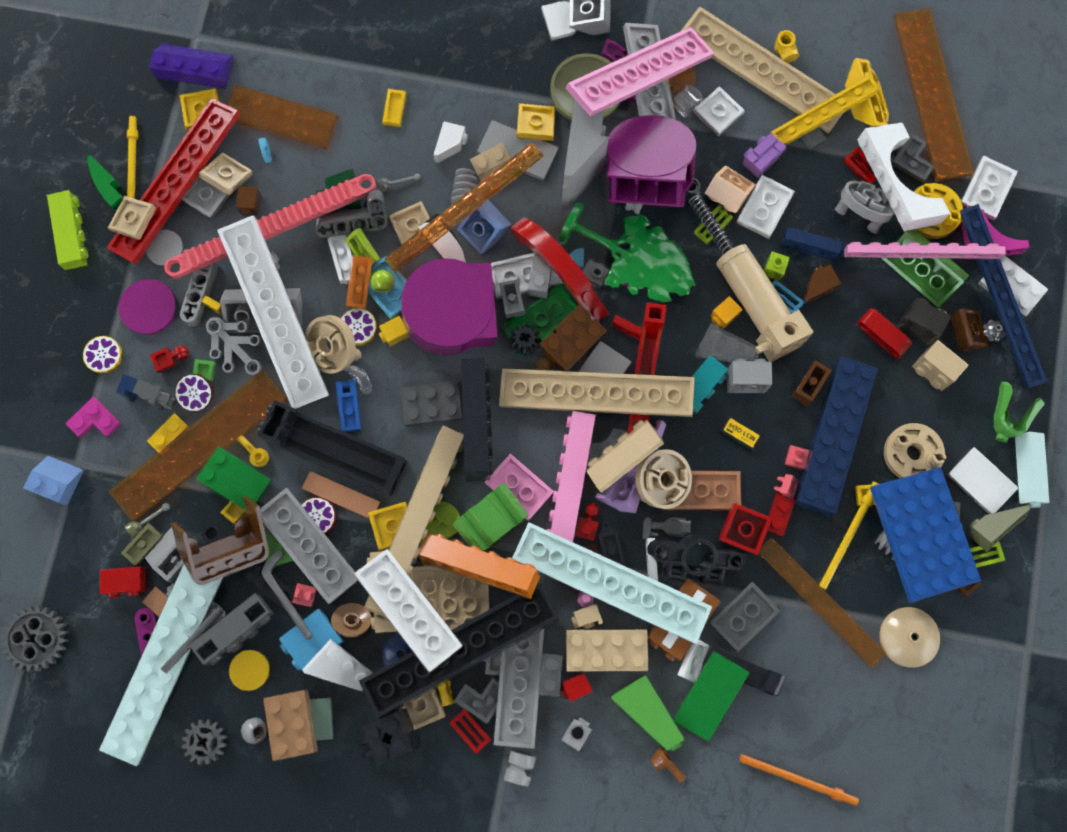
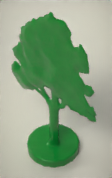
M579 202L575 204L560 233L558 242L563 245L566 244L572 232L576 231L610 249L615 262L612 263L608 277L605 278L606 285H610L612 288H619L620 284H629L627 288L632 295L638 294V289L647 287L648 297L663 303L672 301L669 293H677L679 296L690 293L691 286H695L689 268L690 264L682 252V248L677 246L674 241L668 240L662 227L656 226L652 229H646L650 222L645 216H629L624 219L625 234L617 240L608 239L578 223L584 205ZM624 242L629 243L630 249L625 250L618 245Z

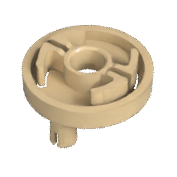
M326 315L314 319L308 325L305 338L318 369L322 372L332 374L343 371L353 361H358L361 358V352L356 349L353 333L341 318ZM327 339L329 340V342H330V344H331V350H329L328 347H327V344H326V340H327Z
M909 423L900 426L889 435L884 446L886 464L899 478L942 467L943 462H945L944 459H946L941 438L934 430L923 424ZM913 446L918 449L920 455L917 460H913L908 456V447Z
M655 450L641 461L635 477L637 491L641 497L640 500L652 507L670 509L681 504L688 496L692 485V473L686 459L673 450ZM664 472H667L669 475V483L666 487L661 483V476Z

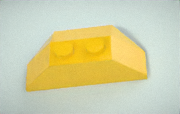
M856 58L850 69L845 88L871 74L880 92L851 108L854 119L873 127L888 125L889 113L880 82L874 70L870 67L869 60Z

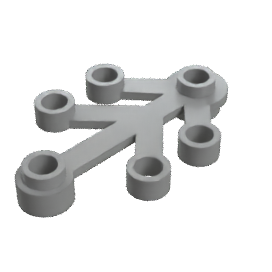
M219 317L210 318L206 323V330L211 335L210 357L212 359H220L223 352L219 349V339L221 338L224 341V363L222 365L224 372L232 373L235 370V364L232 362V353L234 351L245 363V370L248 374H259L262 370V364L258 360L252 359L238 344L259 346L262 343L261 337L259 335L230 336L225 330H237L238 332L245 333L249 330L248 323L244 321L224 323ZM216 323L219 325L217 330L214 329ZM241 324L245 325L244 330L240 329ZM254 337H257L258 342L256 344L253 343ZM215 350L218 351V356H217V357L214 356V351H215ZM227 364L231 365V369L229 371L226 368ZM254 364L257 365V370H256V371H254V370L252 369V366H253Z

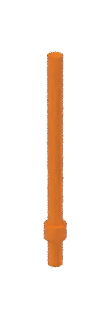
M744 754L740 755L739 762L831 796V799L835 801H844L854 806L858 804L859 798L844 793L842 789L836 787L833 789Z

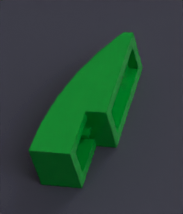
M89 155L87 160L92 179L105 201L117 211L123 200V197L116 191L121 185Z

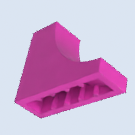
M981 209L994 244L1005 246V255L1022 254L1029 248L1028 240H1016L999 233L988 221L984 209ZM961 221L964 245L967 246V244L971 243Z

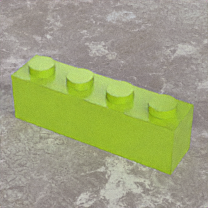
M69 190L47 195L58 264L64 270L86 266L88 252L83 243L86 239L80 225L83 221L80 213H78V207H80L78 197L74 196Z

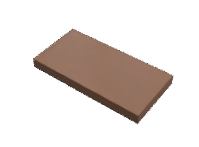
M691 471L692 485L686 499L674 508L663 510L729 511L732 503L741 505L740 471ZM664 472L662 474V484L666 487L669 483V475L667 472Z

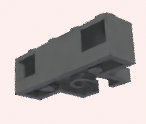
M255 593L189 646L203 665H214L222 659L221 655L223 653L231 651L234 653L243 646L242 643L246 639L251 640L259 634L258 630L271 620L270 616L274 613L262 597ZM261 604L266 612L251 623L248 619L252 615L251 611ZM213 642L218 650L206 659L201 651Z

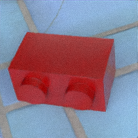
M129 567L100 570V594L107 595V598H120V594H127V597L139 596L140 592H146V568Z

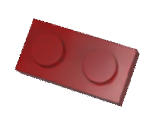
M778 493L775 495L768 515L772 520L767 532L783 537L795 503L794 499Z

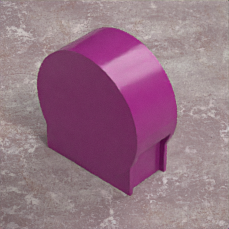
M659 115L634 117L615 127L608 137L607 179L610 184L608 202L684 207L685 192L690 188L695 172L696 140L691 130L673 118Z
M436 259L421 265L410 275L402 292L401 317L408 331V336L417 346L432 354L443 356L460 354L473 347L495 346L497 325L491 263L467 264L456 259Z

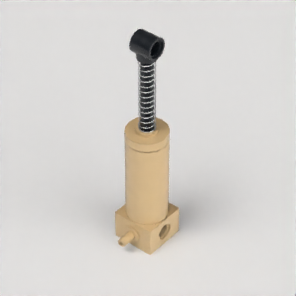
M694 178L689 190L685 192L684 202L694 207V211L702 219L701 222L703 221L704 226L707 227L706 230H709V234L711 233L713 236L711 238H714V242H717L719 250H722V254H724L717 261L716 265L761 334L756 340L758 346L755 347V352L758 354L763 352L768 361L773 362L800 348L813 334V330L799 310L791 314L747 245L743 244L733 248L729 242L730 240L725 236V232L719 227L720 224L716 222L717 220L712 216V212L706 207L707 204H704V200L701 199L700 183Z

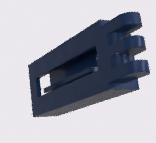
M789 227L786 229L780 245L784 248L835 261L837 257L849 258L844 257V249L847 244Z

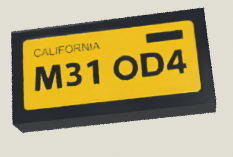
M731 415L728 416L719 431L751 452L754 451L763 434Z

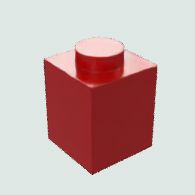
M584 673L562 682L563 687L560 688L564 699L569 698L570 702L592 692Z

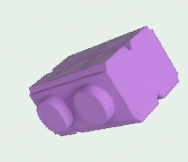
M772 133L767 137L762 136L756 143L757 146L754 149H748L744 154L743 165L757 178L770 168L786 150V146L781 141H778V138Z

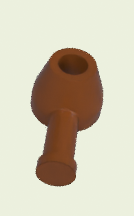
M662 747L654 753L650 761L658 771L668 768L678 783L685 779L686 776L676 767L671 757Z

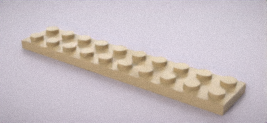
M701 7L697 9L681 30L683 31L691 27L714 52L711 57L712 59L798 115L836 95ZM843 113L819 126V128L829 134Z
M502 369L499 406L502 408L692 417L695 378Z

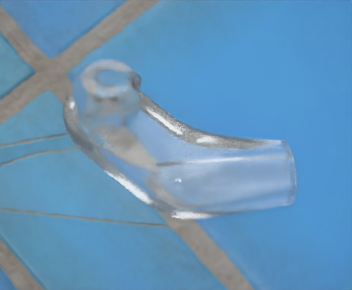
M350 365L345 370V373L357 379L360 391L363 394H370L373 386L367 372L362 368Z

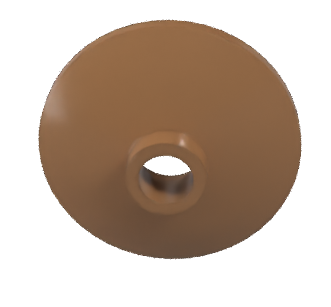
M344 604L338 607L332 614L331 624L339 635L357 637L369 629L371 614L360 604Z

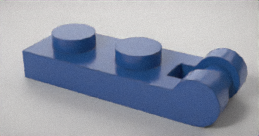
M352 378L345 382L342 380L336 381L341 431L347 433L362 430L356 379ZM350 388V393H344V389Z

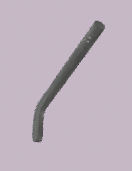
M276 551L265 563L262 575L305 639L310 640L313 634L272 576V570L284 556L282 552Z

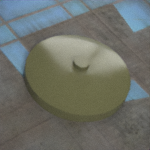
M587 53L574 55L564 60L556 68L551 79L550 92L556 109L565 118L572 121L575 99L566 90L567 84L612 62L602 56ZM621 102L605 109L603 120L610 117L617 110Z

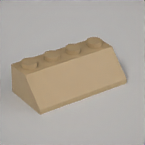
M648 420L645 422L639 421L633 426L634 430L630 434L624 433L618 438L619 442L616 445H609L602 451L603 455L598 459L594 457L587 463L586 471L601 493L664 444L662 437Z

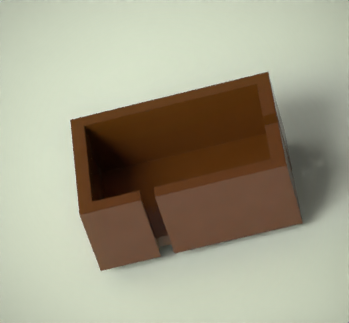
M581 304L539 344V349L561 371H568L607 331L596 319L590 320L592 315Z

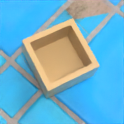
M937 340L925 350L912 367L918 375L927 378L934 388L942 391L956 381L968 367V364Z

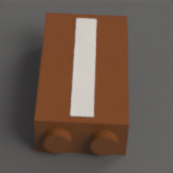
M688 578L685 579L678 590L712 606L706 622L720 603L719 599ZM654 626L647 635L649 640L647 644L656 650L658 648L662 649L665 652L664 656L673 662L675 660L681 661L692 645V642L657 626Z

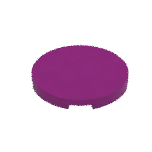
M144 279L133 283L124 291L119 301V315L123 323L133 332L153 335L165 330L175 318L177 301L173 292L164 283L153 279Z

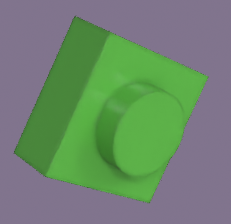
M195 359L192 375H197L207 381H213L216 362Z

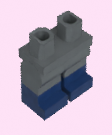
M125 374L116 391L128 401L134 402L138 398L160 411H163L164 408L173 410L177 399L172 398V395L161 386L155 384L153 387L150 383Z

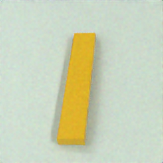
M870 74L771 131V133L786 146L879 93L880 89Z

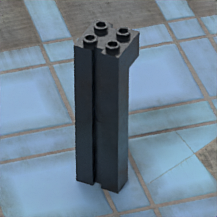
M276 400L268 406L266 411L268 418L266 422L262 421L257 430L258 436L264 442L392 496L398 483L397 481L406 466V458L305 416L295 408Z

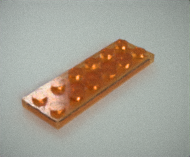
M234 85L227 106L238 110L241 114L235 122L237 124L327 150L338 120L337 114L239 85Z

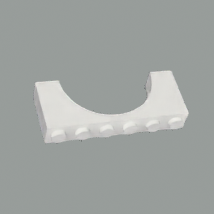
M903 123L865 128L857 141L903 230L907 231L941 224L950 214L943 199L928 198L914 193L899 181L892 169L890 161L891 152L901 149L910 138Z

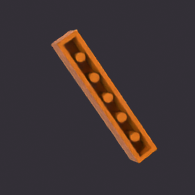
M428 534L419 552V556L424 563L530 599L540 578L536 567L526 563L523 565L509 557L504 559L494 552L486 553L476 546L468 547L458 540H447L440 534H436V536Z

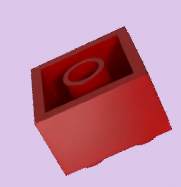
M732 503L718 539L758 555L772 518Z

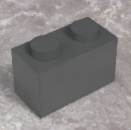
M542 654L539 695L559 697L563 655Z

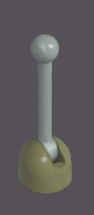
M164 503L162 508L142 522L132 521L124 526L134 539L142 530L144 524L161 512L168 511L170 505Z

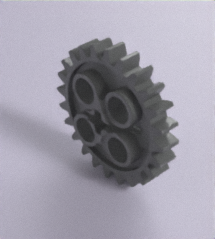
M29 606L28 611L20 609L21 615L14 613L15 620H7L10 627H3L7 634L1 635V638L6 639V642L1 643L0 646H6L7 649L2 653L9 654L6 660H14L12 666L17 667L19 665V670L27 669V672H33L34 669L35 671H41L42 667L48 669L49 663L56 664L55 657L62 658L59 651L66 650L62 644L69 642V640L64 639V635L69 634V632L63 631L67 624H60L63 617H56L57 612H50V608L47 607L43 609L42 606H37L35 609ZM36 620L40 622L38 629L34 627ZM20 633H22L24 637L22 642L18 641V636ZM48 635H51L52 637L50 644L46 643V638ZM32 648L35 649V656L33 658L30 656Z

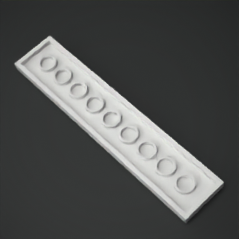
M252 215L218 229L219 236L291 407L296 409L328 396V390L255 216Z

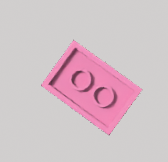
M509 454L493 472L490 480L485 481V484L493 491L505 483L529 514L526 518L527 521L536 514L554 493L550 487L512 454Z

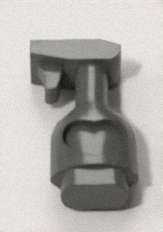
M646 517L643 522L642 540L658 536L657 533L650 532L651 529L664 530L670 536L685 537V535H690L691 521L685 518L671 517L664 522H654L649 517Z

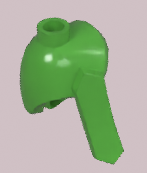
M1001 382L993 426L997 434L996 440L1006 443L1009 438L1021 436L1028 430L1033 419L1045 403L1041 398H1037L1023 416L1021 422H1014L1009 416V410H1007L1013 393L1012 386L1008 382Z

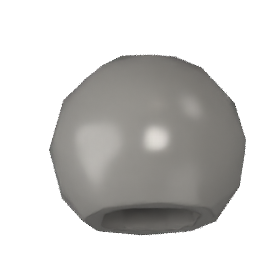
M260 718L246 720L241 729L242 738L250 744H257L263 741L267 734L265 722Z

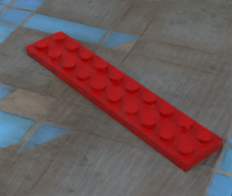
M213 98L210 99L140 199V201L157 207L141 239L138 240L116 233L106 248L137 265L199 176V172L208 163L241 114L238 110Z

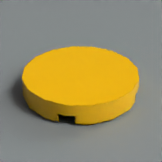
M254 650L242 651L237 654L231 661L229 675L233 684L239 689L246 691L256 690L263 686L270 674V664L266 656Z

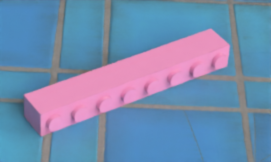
M573 411L572 416L567 418L566 427L570 429L569 434L564 435L563 446H566L565 453H561L559 462L563 467L562 472H558L556 478L559 489L554 491L552 502H555L556 505L555 510H551L549 516L552 527L547 529V531L573 542L596 416L578 411Z

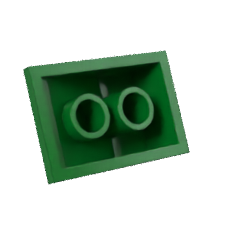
M219 446L196 478L202 485L244 510L243 497L247 496L257 504L272 481Z

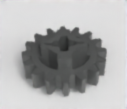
M202 719L198 720V725L196 723L191 724L192 730H185L188 736L182 737L186 744L181 747L183 749L187 748L188 751L184 755H191V762L198 759L197 763L201 765L205 760L207 765L211 763V758L214 761L218 760L217 754H224L221 748L227 746L223 739H226L228 736L222 735V732L225 730L224 728H217L219 722H215L212 725V719H207L206 723ZM202 728H209L212 732L206 733ZM203 738H207L208 741L206 742V745L203 746ZM203 751L208 756L199 755L197 752Z

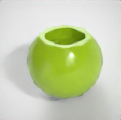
M379 270L371 277V286L375 291L389 292L394 287L395 280L389 271Z

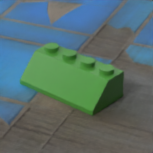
M916 229L907 230L896 243H900V245L920 243V245L928 246L931 242ZM881 258L938 308L969 277L950 258Z

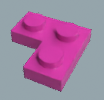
M93 396L65 424L81 438L94 425L105 436L109 437L122 423Z

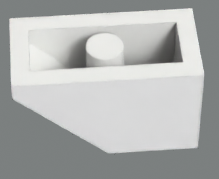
M443 122L434 151L435 162L439 163L460 152L463 145H466L468 134H466L464 126Z

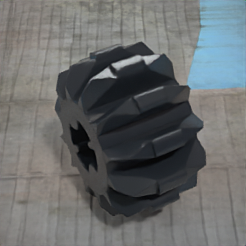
M526 323L523 324L522 329L517 325V331L512 330L511 335L513 337L509 338V342L513 343L511 349H516L517 355L521 351H523V356H527V351L533 355L534 349L540 348L538 343L541 342V338L537 337L540 334L539 330L534 331L533 325L528 329ZM523 337L525 339H528L527 343L525 341H522Z

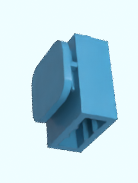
M317 609L303 620L313 634L310 640L305 639L297 626L279 638L282 642L280 647L286 654L290 653L294 659L292 663L298 671L302 670L330 639L339 646L345 642L341 635L336 633L330 620L321 609Z

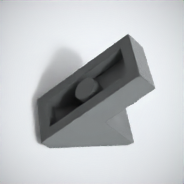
M518 280L499 283L506 318L525 315Z

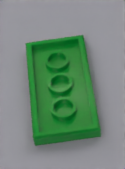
M560 284L548 292L547 299H538L524 309L525 315L511 318L501 325L500 329L509 340L510 337H513L511 331H517V325L521 329L525 323L528 329L533 325L534 331L539 330L540 334L537 337H540L542 342L577 305ZM523 337L522 341H525L527 343L528 339H525Z
M713 651L674 716L673 721L709 742L749 675V671Z

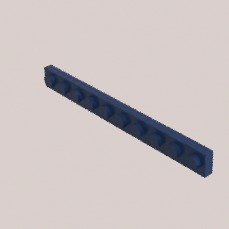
M979 204L959 211L970 243H977L979 246L994 244ZM977 259L1026 389L1047 382L1001 260Z

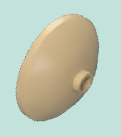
M904 607L894 610L884 619L880 627L879 638L881 647L886 656L897 665L908 668L920 667L929 663L938 652L940 645L939 629L935 621L920 609ZM912 633L917 636L915 641L911 638Z

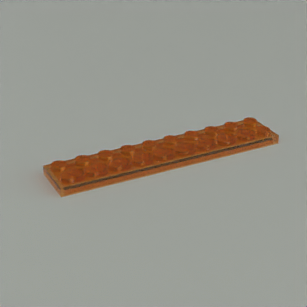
M926 8L895 13L893 18L924 139L927 142L926 146L930 162L934 166L932 170L935 182L971 176L974 172L931 9Z
M264 369L109 490V493L130 520L136 521L204 467L218 446L225 450L238 437L244 435L268 416L266 415L267 408L270 404H273L274 400L284 403L288 398Z

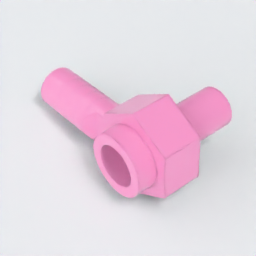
M580 592L577 602L582 608L592 606L594 597Z

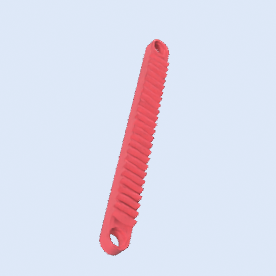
M369 174L345 180L344 183H338L337 186H331L330 189L318 192L317 195H311L310 198H304L303 201H297L296 204H290L287 208L283 207L280 211L276 210L274 214L270 213L267 217L263 216L260 220H256L266 241L366 197L371 190L376 189V182L373 176ZM364 181L372 183L371 187L367 189L362 188L361 185ZM219 236V238H213L212 241H206L205 244H199L198 247H192L191 250H185L184 253L170 258L165 263L164 268L171 278L178 279L225 259L228 255ZM179 264V271L172 273L170 270L171 266Z

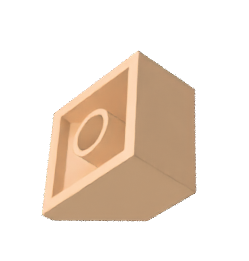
M725 165L714 176L705 194L708 195L710 200L724 205L726 210L736 213L749 197L756 184Z

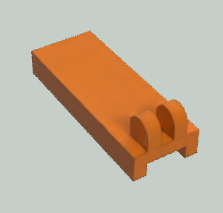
M352 256L346 306L366 309L373 258Z

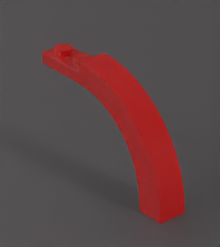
M524 217L510 228L520 244L534 251L556 273L577 303L581 304L592 315L591 321L596 319L599 322L609 314L580 267L544 229Z
M646 303L635 375H655L666 305ZM630 414L627 434L634 430L633 426L639 421H649V415Z

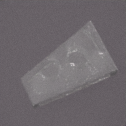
M711 323L694 358H708L711 355L717 361L732 363L735 359L754 361L758 358L759 354L755 352L756 345Z

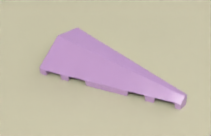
M657 420L655 422L657 426L654 429L662 437L666 424L663 420ZM639 464L601 494L597 493L595 498L621 512L636 513L641 499L635 482Z

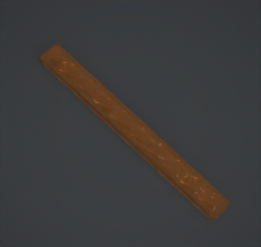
M533 142L524 147L384 259L396 274L544 157L542 152Z

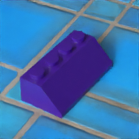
M162 44L153 51L149 68L155 78L226 89L233 55Z

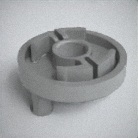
M864 181L847 182L841 191V200L835 207V211L839 214L845 215L847 209L850 208L856 214L870 220L871 223L867 228L872 233H878L883 223L889 222L894 215V211L883 190L877 189L875 185Z

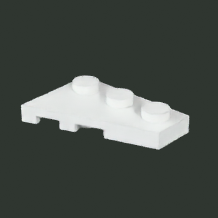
M331 639L302 669L306 674L359 691L363 690L359 680L373 673Z

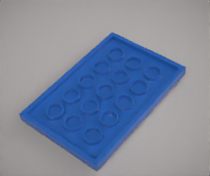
M941 467L870 487L909 603L981 581Z

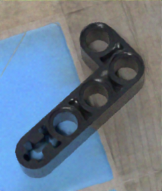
M709 646L702 663L703 665L706 664L712 652L715 651L749 671V675L744 681L745 684L773 696L780 695L786 676L772 670H766L717 647Z

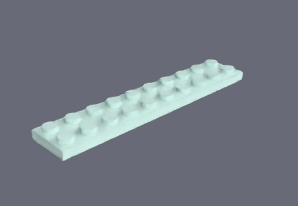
M528 523L512 557L523 565L526 563L531 564L540 573L694 644H697L712 609V606L531 523Z
M185 564L183 565L103 740L100 751L132 765H139L191 648L167 674L160 668L204 622L223 577L210 583L199 585L192 580Z

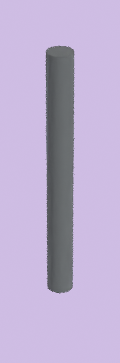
M218 606L160 669L167 674L191 648L189 645L202 636L224 611Z

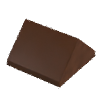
M960 309L950 317L960 353L989 347L987 337L983 335L984 329L979 311Z

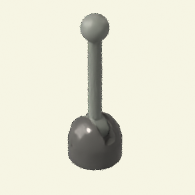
M415 174L412 177L389 181L387 178L376 179L378 190L384 193L390 189L391 185L411 180L419 181L421 175Z

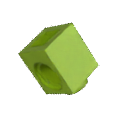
M771 252L764 268L767 277L780 281L784 276L790 257Z

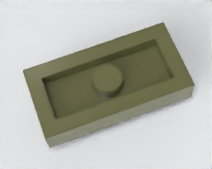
M148 523L121 554L133 565L138 566L163 535Z

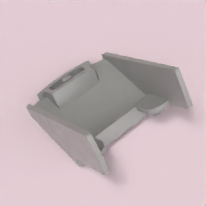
M574 100L562 191V206L570 207L604 170L608 137L605 136L606 126L602 125L604 110L589 116L576 100Z

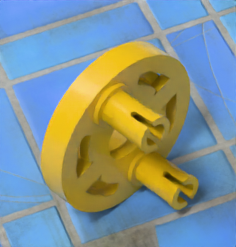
M930 183L924 184L914 191V193L924 197L942 198L950 212L949 216L941 224L916 229L925 238H944L959 226L962 221L959 211L963 209V205L959 196L952 189L942 184Z

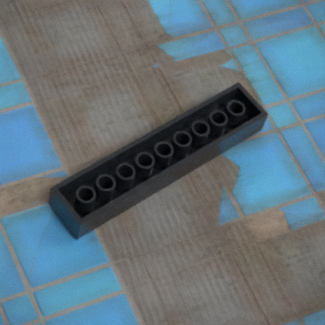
M539 582L531 599L517 594L451 630L462 647L431 672H428L412 651L359 680V683L376 718L381 719L559 621V617Z

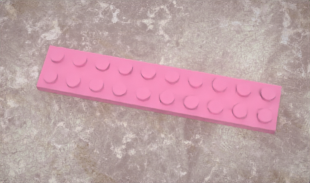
M690 27L569 82L566 90L587 114L592 116L710 59L714 52Z

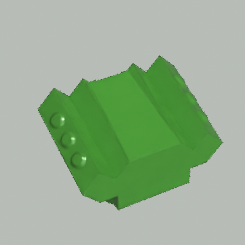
M503 483L483 498L482 501L470 508L464 515L457 518L452 525L470 547L476 546L485 552L516 529L529 514L508 486Z

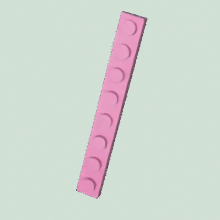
M852 242L844 249V257L1000 259L1005 255V246H999V244L979 246L977 243L967 244V246H959L958 243H950L947 246H940L939 243H930L928 246L920 245V243L900 245V243L895 242L889 243V245H881L879 242L869 243V245H862L860 242Z

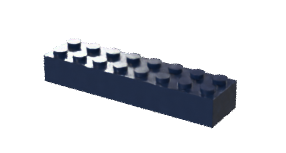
M842 356L835 362L809 449L806 466L795 496L794 505L830 517L836 514L878 368Z

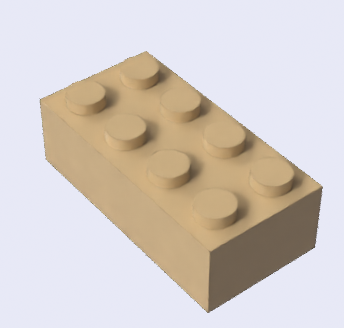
M566 630V671H648L647 630Z

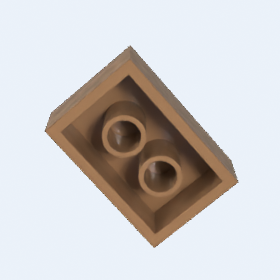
M309 690L263 698L273 761L318 752Z

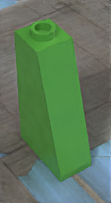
M643 675L610 696L622 710L665 750L671 749V751H674L682 746L681 742L685 739L646 675Z

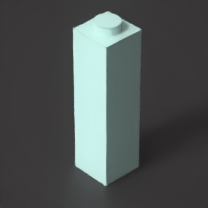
M1026 432L1021 436L1015 437L1020 504H1027L1030 508H1040L1041 504L1049 503L1044 433Z

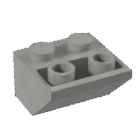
M171 527L144 558L166 581L174 583L181 572L184 562L177 550Z

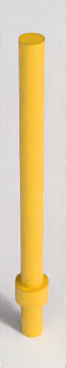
M129 116V129L127 130V139H129L127 197L135 199L136 140L138 139V130H136L137 117Z
M873 482L871 487L878 485V483ZM870 488L860 502L862 504L819 584L824 589H827L869 506L872 507L874 503Z

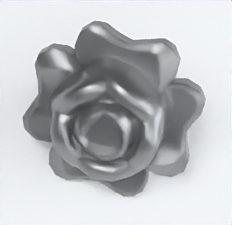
M989 320L983 326V335L987 336L989 341L994 340L998 342L1002 337H1005L1003 326L999 321Z

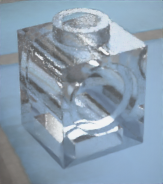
M690 84L674 97L673 107L685 118L701 103L703 96L698 88H694Z

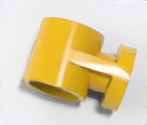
M788 30L778 34L774 49L783 61L791 63L798 59L800 55L795 45V35Z

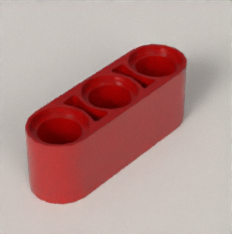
M870 308L857 322L863 332L897 359L901 358L912 345V341L875 309Z

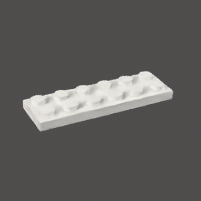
M388 549L354 573L428 672H431L462 647L455 635Z

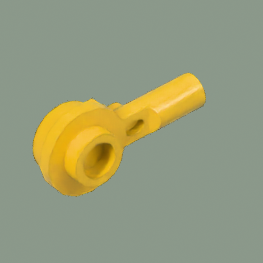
M243 435L238 437L237 441L250 453L249 459L252 465L263 467L268 463L269 454L266 450L262 448L256 449Z

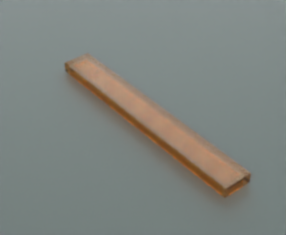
M772 537L760 548L759 554L870 667H873L886 654Z

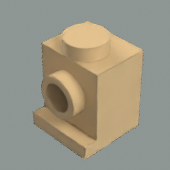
M596 604L573 612L574 617H571L575 629L583 627L586 630L594 627V622H597L598 625L603 623Z

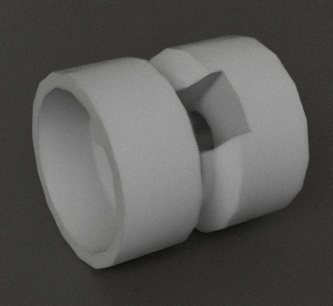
M511 751L508 760L510 767L506 768L504 780L518 785L529 786L532 776L529 771L534 768L536 757Z

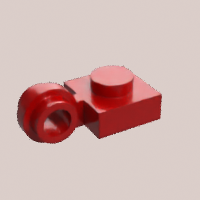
M184 345L175 347L172 353L166 347L150 354L156 372L161 373L176 366L175 358L179 361L187 359L189 357V350Z
M587 503L585 515L588 518H579L575 537L594 542L599 523L591 520L592 517L596 518L599 506H595V503Z

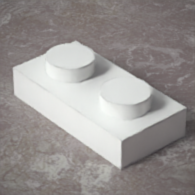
M700 640L697 641V644L692 643L686 652L678 676L695 683L710 645Z

